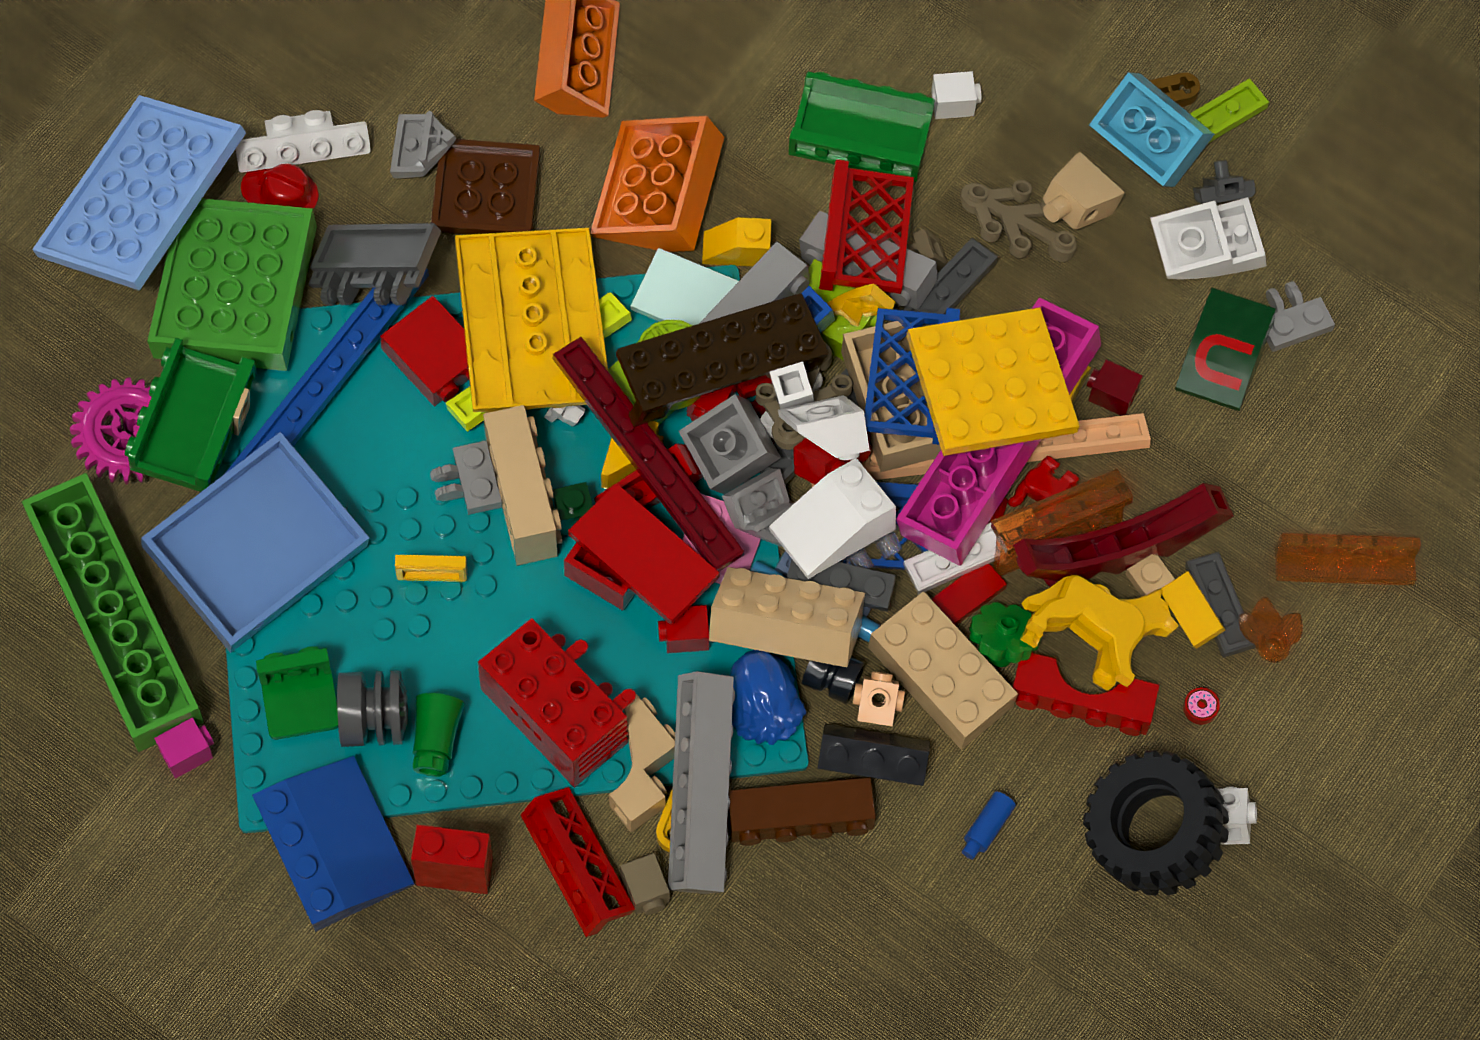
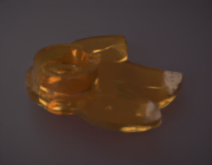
M1267 597L1261 598L1253 607L1252 615H1239V626L1242 634L1247 640L1256 645L1258 653L1266 661L1272 663L1283 661L1289 655L1291 645L1301 639L1303 624L1300 613H1291L1281 618ZM1269 643L1273 644L1275 650L1270 646Z

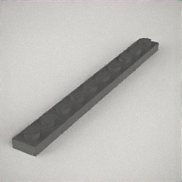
M971 238L937 273L938 281L920 308L916 310L906 306L903 311L946 314L947 308H955L997 264L998 256ZM923 324V325L920 326V327L929 326V325H933V324ZM847 368L841 374L849 376ZM840 384V385H837V387H839V388H845V387H846L845 385H841V384ZM852 387L851 394L847 398L859 407ZM775 442L774 446L781 458L759 473L761 474L770 468L780 469L784 484L786 485L795 475L793 449H782Z

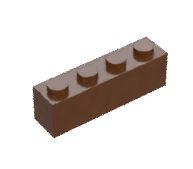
M871 778L728 791L730 798L728 816L731 843L740 842V845L751 846L759 844L761 840L775 839L777 842H791L796 840L798 836L809 835L813 839H825L831 837L832 833L847 832L849 836H859L868 833V830L874 829L876 818Z

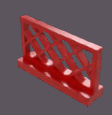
M836 159L832 177L819 289L832 291L833 285L858 288L875 284L884 292L901 294L914 177L848 168L849 161ZM853 180L867 182L873 189L860 195L852 186ZM890 186L906 187L905 194L896 200L885 189ZM878 194L888 205L876 212L867 201ZM861 206L869 217L858 223L849 212ZM893 210L902 219V222L891 228L882 217ZM873 222H876L884 231L883 234L875 239H872L864 230L865 227ZM857 233L866 244L854 251L846 242V239ZM891 238L899 249L888 256L879 244ZM872 249L881 261L869 267L860 256ZM852 261L863 271L858 276L842 274L843 267ZM888 266L896 275V281L881 280L876 272Z

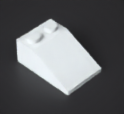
M855 458L823 477L769 526V530L807 579L895 530L896 506L859 460Z

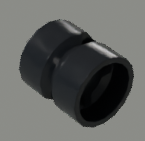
M851 657L848 667H842L810 660L801 684L815 691H822L828 688L829 697L847 705L854 694L855 684L859 683L865 662Z

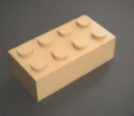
M899 321L883 324V328L891 337L904 328ZM876 326L843 334L841 353L849 377L852 380V387L858 405L864 410V414ZM907 337L897 342L907 353L910 351ZM890 347L882 352L879 357L889 366L899 359L900 355ZM907 363L894 371L903 382L916 374ZM888 376L876 383V387L884 396L897 387ZM920 381L909 388L918 398L924 396ZM903 392L890 401L899 412L913 403ZM882 406L872 413L871 421L886 422L894 416L885 406ZM919 409L906 417L912 425H927V417ZM870 432V442L880 472L935 459L941 450L940 445L932 444L933 438Z
M524 405L483 414L485 438L502 501V509L516 565L519 566L557 557V544L562 543L560 532L562 527L558 510H554L552 486L550 479L546 478L544 467H546L542 448L538 447L536 439L538 434L534 417H527Z
M728 567L711 606L709 641L848 667L862 626L865 593L853 591L849 588L821 585L813 581L784 578L781 575L752 572L745 568Z
M924 591L871 633L868 645L871 652L961 750L1014 707L1018 693Z

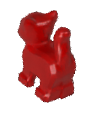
M1046 456L1035 468L1027 473L1017 486L1015 495L1008 500V504L1010 507H1017L1023 503L1027 495L1039 502L1033 513L1038 524L1042 527H1057L1063 520L1061 506L1067 500L1068 495L1073 494L1078 488L1079 478L1069 470L1060 479L1053 476L1054 470L1060 466V463L1052 457Z

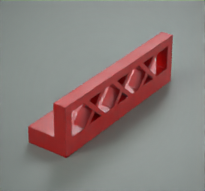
M567 787L534 797L520 816L584 935L589 937L598 934L607 922L630 915L635 908L570 788ZM562 800L569 812L568 818L556 813L551 803ZM570 830L582 836L585 842L584 848L572 843L569 837ZM587 861L599 867L602 873L601 879L589 874L585 867ZM603 893L614 896L620 907L609 910L602 898Z

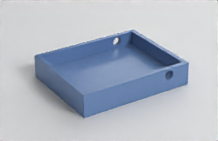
M281 432L141 537L143 549L230 653L368 546L369 542L368 535Z

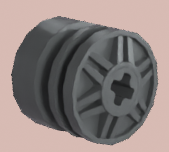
M376 671L374 687L367 688L363 672L339 673L337 709L341 747L366 746L368 730H375L378 744L385 745L386 729H391L393 745H402L404 733L408 725V697L401 671H391L390 687H385L383 671Z

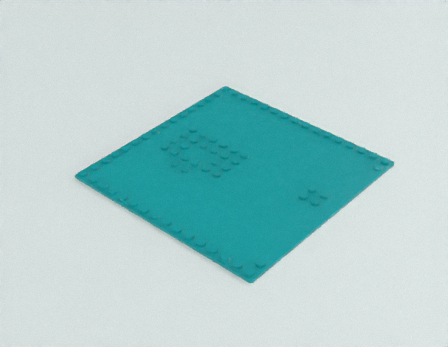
M735 265L706 267L740 281L739 270ZM646 274L596 279L598 298L600 299L611 292L630 312L632 319L604 339L608 369L618 361L616 351L619 348L637 343L646 329L659 322L631 310V304ZM460 292L412 297L387 330L431 296H434L464 328ZM360 303L300 309L287 371L256 368V377L250 389L249 411L239 436L233 434L215 481L225 474ZM379 338L294 446V449L368 535V546L232 653L226 648L240 830L246 834L268 831L253 799V794L287 778L352 756L355 757L383 818L531 802L534 797L567 787L570 788L574 797L611 793L626 780L632 768L629 741L574 788L481 690L478 661L531 618L550 637L555 634L564 635L566 643L562 647L564 651L577 640H585L588 643V650L575 663L597 686L603 682L610 683L613 691L608 697L611 700L625 689H632L640 699L647 698L657 712L655 716L662 726L668 724L674 732L676 730L678 675L698 671L730 676L732 665L745 653L754 649L709 641V650L667 653L666 641L659 642L658 621H663L664 619L636 594L622 611L564 576V559L576 544V541L569 535L563 536L562 543L557 544V557L517 566L502 508L468 515L464 497L448 501H437L435 496L437 488L454 483L461 485L459 478L443 482L432 481L430 475L432 469L448 464L456 465L453 455L454 447L486 441L484 421L467 432L447 410L446 402L442 400L436 406H433L381 348V338ZM469 380L459 387L456 395L470 386ZM756 395L747 399L750 402H753L755 400ZM580 405L586 410L578 423L573 427L558 418L552 423L544 418L550 407L525 410L527 417H534L538 434L536 439L538 447H541L546 465L544 470L546 478L550 479L552 489L587 482L592 505H595L594 497L606 490L601 488V473L612 438L588 405ZM687 407L675 410L659 425V435L664 436L663 445L667 449L675 444H685L679 430L693 422L687 416ZM757 473L756 475H754V476L751 477L750 479H753L754 477L760 475V473ZM704 477L694 483L701 494L724 501L722 497L724 494L711 490ZM662 503L647 509L683 540L684 532ZM761 539L752 566L757 560L775 569L780 559L778 545ZM395 555L466 556L467 581L398 580L395 571ZM715 582L691 605H707L709 631L711 606L720 587V584ZM311 646L319 647L320 649L327 648L336 701L339 673L363 672L367 688L374 687L376 671H383L385 687H390L391 671H401L408 697V725L404 733L403 744L393 745L391 729H386L385 745L378 744L375 730H368L366 746L341 747L338 728L279 740L272 739L268 732L256 660L263 659L264 656L271 653H283L285 655L299 653L301 649ZM772 653L788 665L793 677L796 678L794 685L799 698L794 657ZM422 693L450 695L461 699L465 703L458 723L452 758L449 760L447 774L440 777L427 776L413 771L416 696ZM803 719L799 726L796 727L797 730L794 735L790 736L786 741L778 740L774 745H769L766 741L757 744L755 739L745 740L742 736H738L733 727L730 747L732 769L729 779L806 770L809 761ZM674 759L649 777L656 776L663 786H673Z

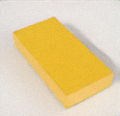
M395 555V571L398 580L467 581L466 556Z
M1189 571L1159 589L1162 590L1163 598L1196 649L1226 630Z

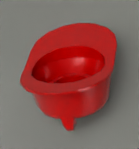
M280 164L270 169L247 172L240 186L242 196L247 203L314 209L319 198L318 189L313 180L302 169L291 164Z

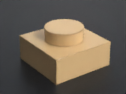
M1153 554L1131 566L1126 571V576L1141 597L1159 590L1175 580L1159 556Z

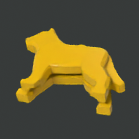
M1071 575L1062 578L1052 587L1041 593L1027 597L1021 603L1025 610L1035 612L1028 620L1020 640L1036 648L1040 638L1043 636V632H1058L1069 627L1085 642L1098 650L1092 675L1093 683L1109 691L1116 681L1125 687H1128L1133 682L1135 674L1132 673L1131 656L1134 648L1143 637L1156 635L1166 638L1177 629L1179 624L1171 617L1168 603L1160 598L1162 590H1156L1139 598L1118 599L1111 595L1110 590L1106 586L1093 584L1078 575Z

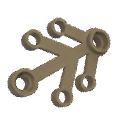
M1017 180L1012 188L988 189L986 186L978 183L967 184L963 187L960 194L962 206L967 212L976 214L981 227L980 235L985 241H997L1003 225L1010 243L1009 252L1014 257L1024 258L1029 253L1031 241L1021 235L1020 228L1049 244L1048 253L1054 260L1067 262L1073 258L1077 243L1071 233L1067 231L1055 233L1029 219L1030 217H1045L1043 208L1046 204L1043 199L1041 203L1006 206L1000 203L1001 201L1009 200L1021 203L1028 201L1032 192V186L1029 182ZM990 212L1000 217L1002 225L991 218Z
M826 342L824 343L829 354L818 369L807 372L812 390L819 371L826 370L831 365L832 350ZM843 374L835 376L832 379L831 385L813 392L814 402L842 395L848 397L852 391V380L849 376ZM770 383L758 385L755 399L759 405L765 408L774 422L771 432L773 440L780 448L792 450L805 437L779 417L778 410L780 407L776 401L773 385ZM840 384H841V385H845L846 387H845V388H839V387H837V385H840ZM762 393H769L770 396L765 397V396H762L761 394H762Z

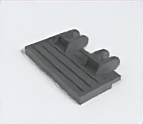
M435 223L328 225L310 267L314 272L309 285L312 288H323L321 289L320 298L325 305H334L336 301H339L341 305H350L354 298H356L359 288H376L374 289L373 298L378 305H387L389 301H392V304L404 305L408 301L407 298H409L412 289L420 285L441 230Z

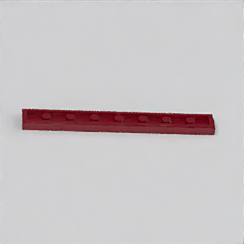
M579 337L555 352L552 357L554 362L703 559L719 572L744 556L745 551L648 423L633 427L628 414L634 405L584 339Z

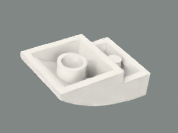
M1248 197L1218 206L1214 200L1150 218L1167 279L1217 277L1267 266L1265 251Z

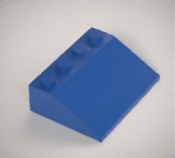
M354 756L287 778L252 795L315 932L415 885Z

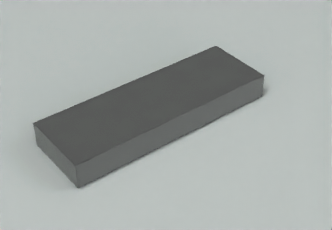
M1219 552L1186 561V570L1191 573L1226 629L1215 637L1222 658L1254 649L1257 645Z

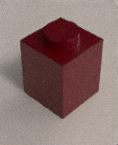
M1106 359L1100 370L1094 368L1086 387L1091 388L1088 401L1120 416L1127 415L1139 390L1143 376Z

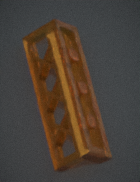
M1281 533L1275 547L1276 581L1414 585L1416 582L1415 557L1421 548L1420 538Z

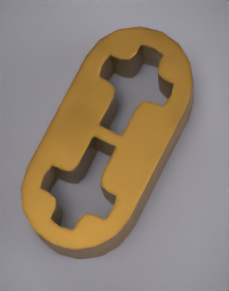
M1187 72L1150 80L1151 83L1181 107L1191 105L1197 100L1200 82L1193 74ZM1184 85L1185 89H1190V92L1186 94L1183 89L1179 90V86Z

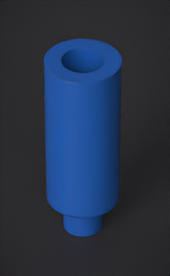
M998 791L993 793L964 836V840L967 843L962 850L964 856L973 860L978 852L985 853L1016 807L1015 802L1011 798Z

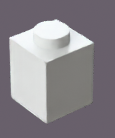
M973 71L933 75L931 94L932 98L935 99V119L974 116L976 103H981V87L979 83L974 84Z
M803 362L770 371L772 385L780 409L814 402L813 392Z

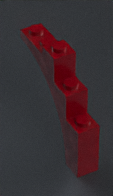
M1202 483L1156 509L1115 525L1063 538L1041 540L1023 538L1015 543L1013 547L1018 556L1016 561L1020 570L1026 576L1044 579L1046 584L1052 587L1062 578L1071 575H1078L1088 580L1100 572L1120 574L1151 554L1169 557L1233 518L1234 515L1221 487Z

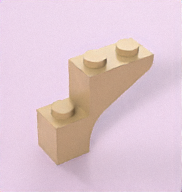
M637 694L635 701L624 710V714L627 716L626 726L632 768L626 780L609 794V806L631 833L664 809L666 789L656 776L651 778L649 776L673 760L675 751V732L668 724L662 726L655 717L657 712L651 702L645 697L640 699Z

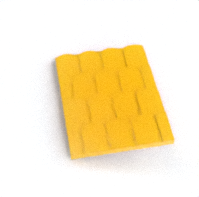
M589 228L455 235L473 412L489 413L524 405L525 410L587 405L552 357L555 352L577 338L582 337L608 371Z

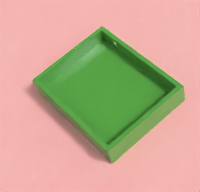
M202 198L168 248L147 340L153 358L162 359L166 347L172 348L175 338L183 339V346L187 349L239 364L241 358L244 357L254 360L255 368L287 371L317 228L313 209Z

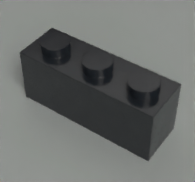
M825 724L817 769L924 786L930 741Z

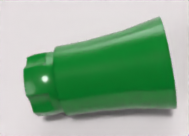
M422 693L416 696L413 771L434 777L447 774L449 760L452 758L458 723L465 706L464 701L439 693Z

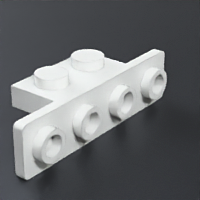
M320 110L309 111L305 115L291 117L279 115L271 120H264L267 136L243 139L235 149L238 168L241 173L270 169L280 164L296 165L369 154L371 152L366 122L333 126L330 111L323 112Z

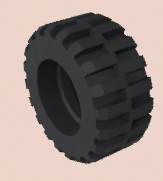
M1157 750L1145 751L1143 758L1134 753L1125 757V764L1120 766L1117 762L1108 768L1111 773L1105 779L1100 776L1094 785L1098 790L1095 795L1089 794L1086 805L1090 808V813L1083 815V825L1089 830L1085 833L1087 845L1093 850V857L1118 882H1121L1135 892L1141 890L1146 895L1156 896L1159 894V890H1161L1165 895H1171L1178 892V886L1182 885L1185 889L1195 886L1196 882L1194 879L1201 874L1205 878L1212 871L1209 865L1213 859L1219 862L1224 853L1219 848L1220 843L1228 841L1229 831L1223 824L1229 822V815L1223 806L1225 801L1221 793L1194 763L1186 758L1181 759L1177 754L1168 751L1164 752L1163 756ZM1156 797H1179L1183 802L1184 817L1175 837L1166 845L1155 850L1138 851L1133 849L1129 841V828L1137 810L1143 804Z

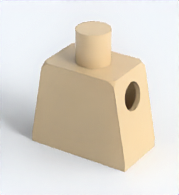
M1079 152L1051 181L1043 197L1046 204L1043 212L1049 221L1057 222L1062 218L1070 227L1078 230L1113 215L1125 192L1086 156Z

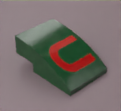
M1211 288L1188 348L1175 390L1240 411L1274 323L1276 308Z

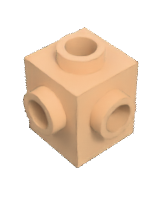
M872 671L871 677H863V684H855L852 704L859 705L857 721L893 726L895 711L902 712L905 691L898 690L899 681L892 680L893 674ZM876 693H882L885 699L882 702H875L872 697Z

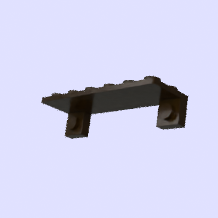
M801 293L621 347L616 351V356L636 401L628 414L633 427L664 418L675 403L770 374V371L799 362H803L806 373L816 370L829 354Z

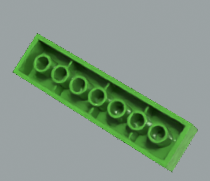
M87 473L21 501L138 753L156 745L155 737L190 718L194 719L196 725L204 723L193 694Z

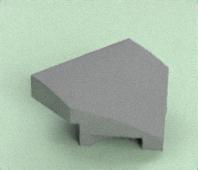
M430 110L426 114H399L390 168L393 178L425 176L456 140L449 129L447 130Z
M770 468L722 495L736 529L772 544L782 546L769 530V526L793 504L789 503L790 500L780 469Z

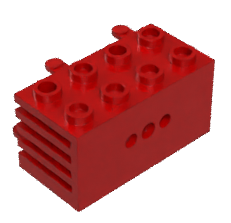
M531 618L478 661L481 690L575 788L628 743V738L626 737L628 735L626 726L627 716L622 711L635 701L636 693L632 689H625L611 700L608 696L612 694V685L608 682H603L597 686L575 663L578 658L587 652L588 643L582 639L577 640L564 651L562 649L566 643L564 635L555 634L550 637Z

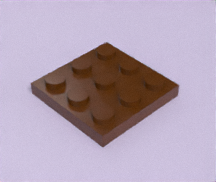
M456 139L438 161L431 223H435L441 230V233L472 235L532 231L540 145Z

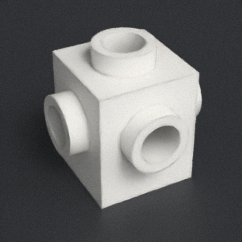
M1226 787L1218 789L1225 801L1223 806L1229 815V822L1223 824L1229 831L1228 841L1226 843L1221 842L1220 845L1250 844L1251 824H1257L1256 802H1250L1248 788Z

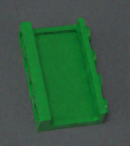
M807 72L798 114L789 138L788 155L834 165L836 159L849 161L848 168L914 177V182H917L933 116L935 99L927 97L922 93L897 91L890 86L879 87L864 84L857 79L846 80L836 78L824 72Z
M175 338L172 348L166 347L163 353L161 366L164 368L160 377L155 376L152 380L149 390V396L152 398L148 407L143 406L137 419V426L140 427L136 437L131 436L125 449V456L128 457L131 471L202 492L215 482L234 433L233 416L244 388L251 389L256 377L255 361L242 357L239 364L187 349L183 346V339Z

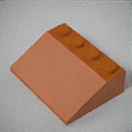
M692 116L626 120L621 122L590 231L592 237L653 250L660 248L668 252L694 251L725 138L709 117Z

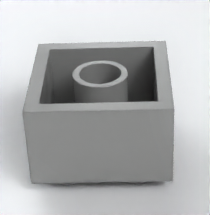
M736 394L679 430L709 488L722 494L730 492L781 458L750 401Z

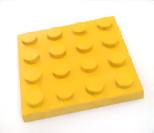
M1040 307L908 329L906 337L943 456L1078 432L1080 425Z

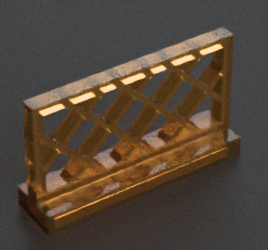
M1118 469L992 520L991 528L996 535L993 564L995 571L1000 576L1020 569L1016 561L1018 556L1013 545L1023 538L1039 540L1063 538L1099 530L1122 522L1124 507L1132 504L1133 495Z

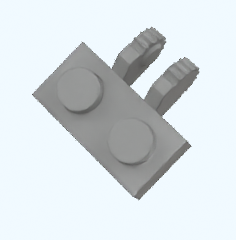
M1294 281L1285 284V292L1292 307L1284 309L1283 300L1279 292L1275 288L1266 291L1268 304L1270 307L1276 308L1274 323L1266 340L1272 352L1333 331L1335 323L1321 297L1304 303L1298 286Z
M487 441L454 447L453 455L456 465L448 464L432 469L430 473L432 481L443 482L459 478L461 485L454 483L437 488L435 490L437 501H448L464 497L468 515L502 508V501Z

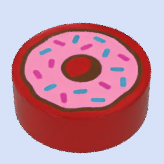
M1203 687L1191 690L1183 703V711L1187 719L1199 725L1212 722L1220 708L1217 695L1212 690Z

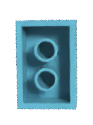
M1132 72L1127 73L1089 124L1090 127L1158 183L1169 187L1176 186L1215 135L1142 74Z

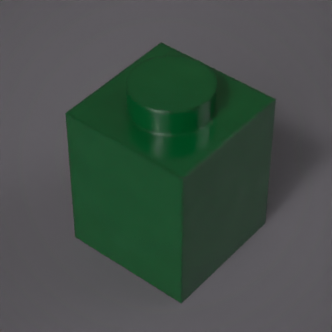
M587 482L552 489L554 510H558L562 530H560L561 537L567 536L568 530L593 506Z

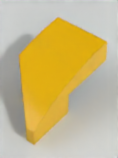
M869 284L845 292L827 302V304L833 309L834 316L842 315L851 325L858 327L862 315L866 317L876 316L878 308L893 310L895 301L875 284Z

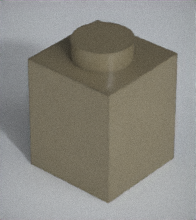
M653 853L620 865V876L628 897L635 908V915L643 912L645 915H651L663 910L665 904L669 903L670 892L655 854Z

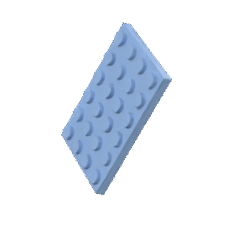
M139 95L32 250L39 258L140 291L245 136V130L240 124Z

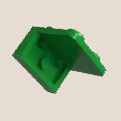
M311 646L301 649L299 653L288 655L271 653L264 656L263 659L256 660L268 732L272 739L279 740L338 728L337 701L327 648L320 649L319 647Z

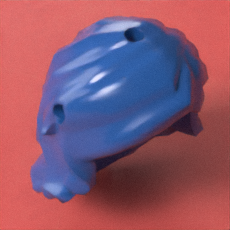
M759 650L745 653L732 665L730 676L734 677L733 689L735 691V699L732 705V725L738 736H742L745 740L755 739L757 744L766 741L769 745H774L778 740L786 741L790 736L794 735L797 730L796 727L799 726L803 716L807 713L804 703L798 698L794 685L796 678L793 677L788 665L772 653Z

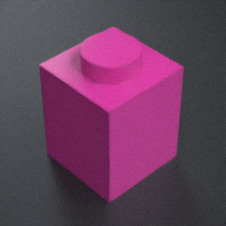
M193 718L154 738L158 750L175 779L213 759L209 746L213 745L214 741L205 725L198 728Z

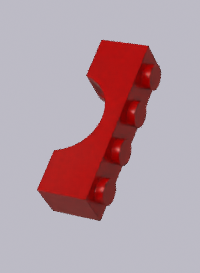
M1031 653L1030 659L1018 662L1012 688L1018 693L1015 701L1016 705L1023 709L1035 710L1039 708L1050 711L1052 715L1058 718L1068 719L1075 717L1085 720L1087 724L1094 727H1105L1107 725L1119 728L1120 732L1126 735L1138 736L1140 734L1146 735L1148 732L1159 685L1134 679L1128 687L1119 683L1108 692L1086 694L1075 690L1065 682L1058 670L1055 658Z

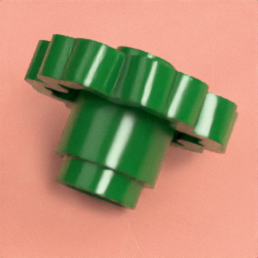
M994 602L990 605L982 606L979 614L972 617L969 627V638L972 642L979 644V652L985 655V658L993 666L1006 667L1011 663L1028 660L1032 651L1037 650L1040 645L1039 641L1038 646L1033 648L1020 640L1032 614L1018 605L1014 604L1006 608L1003 604Z

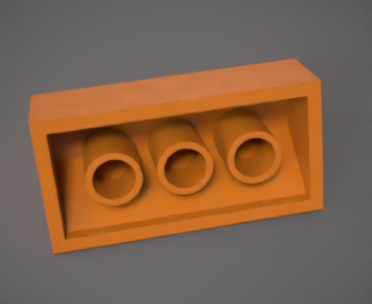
M545 0L534 96L535 102L557 114L601 118L609 116L620 8L619 2L616 0Z

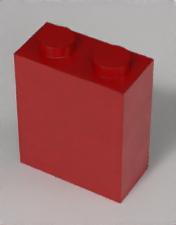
M431 296L380 335L382 350L433 406H436L442 400L447 402L458 393L459 387L469 380L464 328L434 296Z
M416 825L411 855L416 886L488 894L493 864L490 834Z

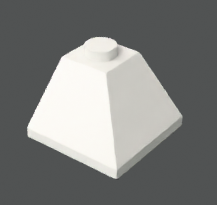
M844 395L778 410L779 417L788 425L835 458L852 460L858 458L859 453L870 451L864 410Z

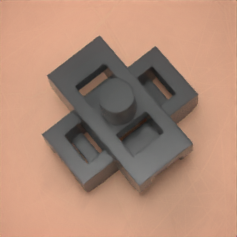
M1227 160L1214 161L1216 176L1202 178L1203 186L1193 188L1194 198L1198 203H1207L1214 200L1216 203L1252 197L1255 194L1254 180L1243 179V176L1230 175Z

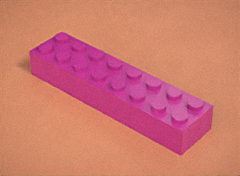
M1039 297L1032 309L1041 308L1070 395L1101 346L1099 326ZM1041 439L943 456L942 450H940L896 518L901 536L961 566Z

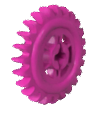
M130 377L125 379L123 385H120L117 379H112L110 388L104 384L98 385L99 394L93 391L87 392L90 402H78V408L83 412L72 414V419L76 424L70 427V433L77 436L71 440V445L74 448L81 446L76 452L77 459L81 460L88 456L85 461V468L87 470H90L92 466L97 464L96 475L98 478H101L103 473L108 470L111 483H114L119 473L122 474L126 485L129 483L132 473L142 483L143 474L130 470L128 457L125 456V449L131 434L136 437L140 426H137V419L143 406L148 407L152 398L149 396L150 386L145 388L144 379H140L136 385H132ZM123 408H135L136 411L134 413L124 412ZM111 415L113 418L111 425H103L107 416ZM102 433L113 437V446L107 443Z

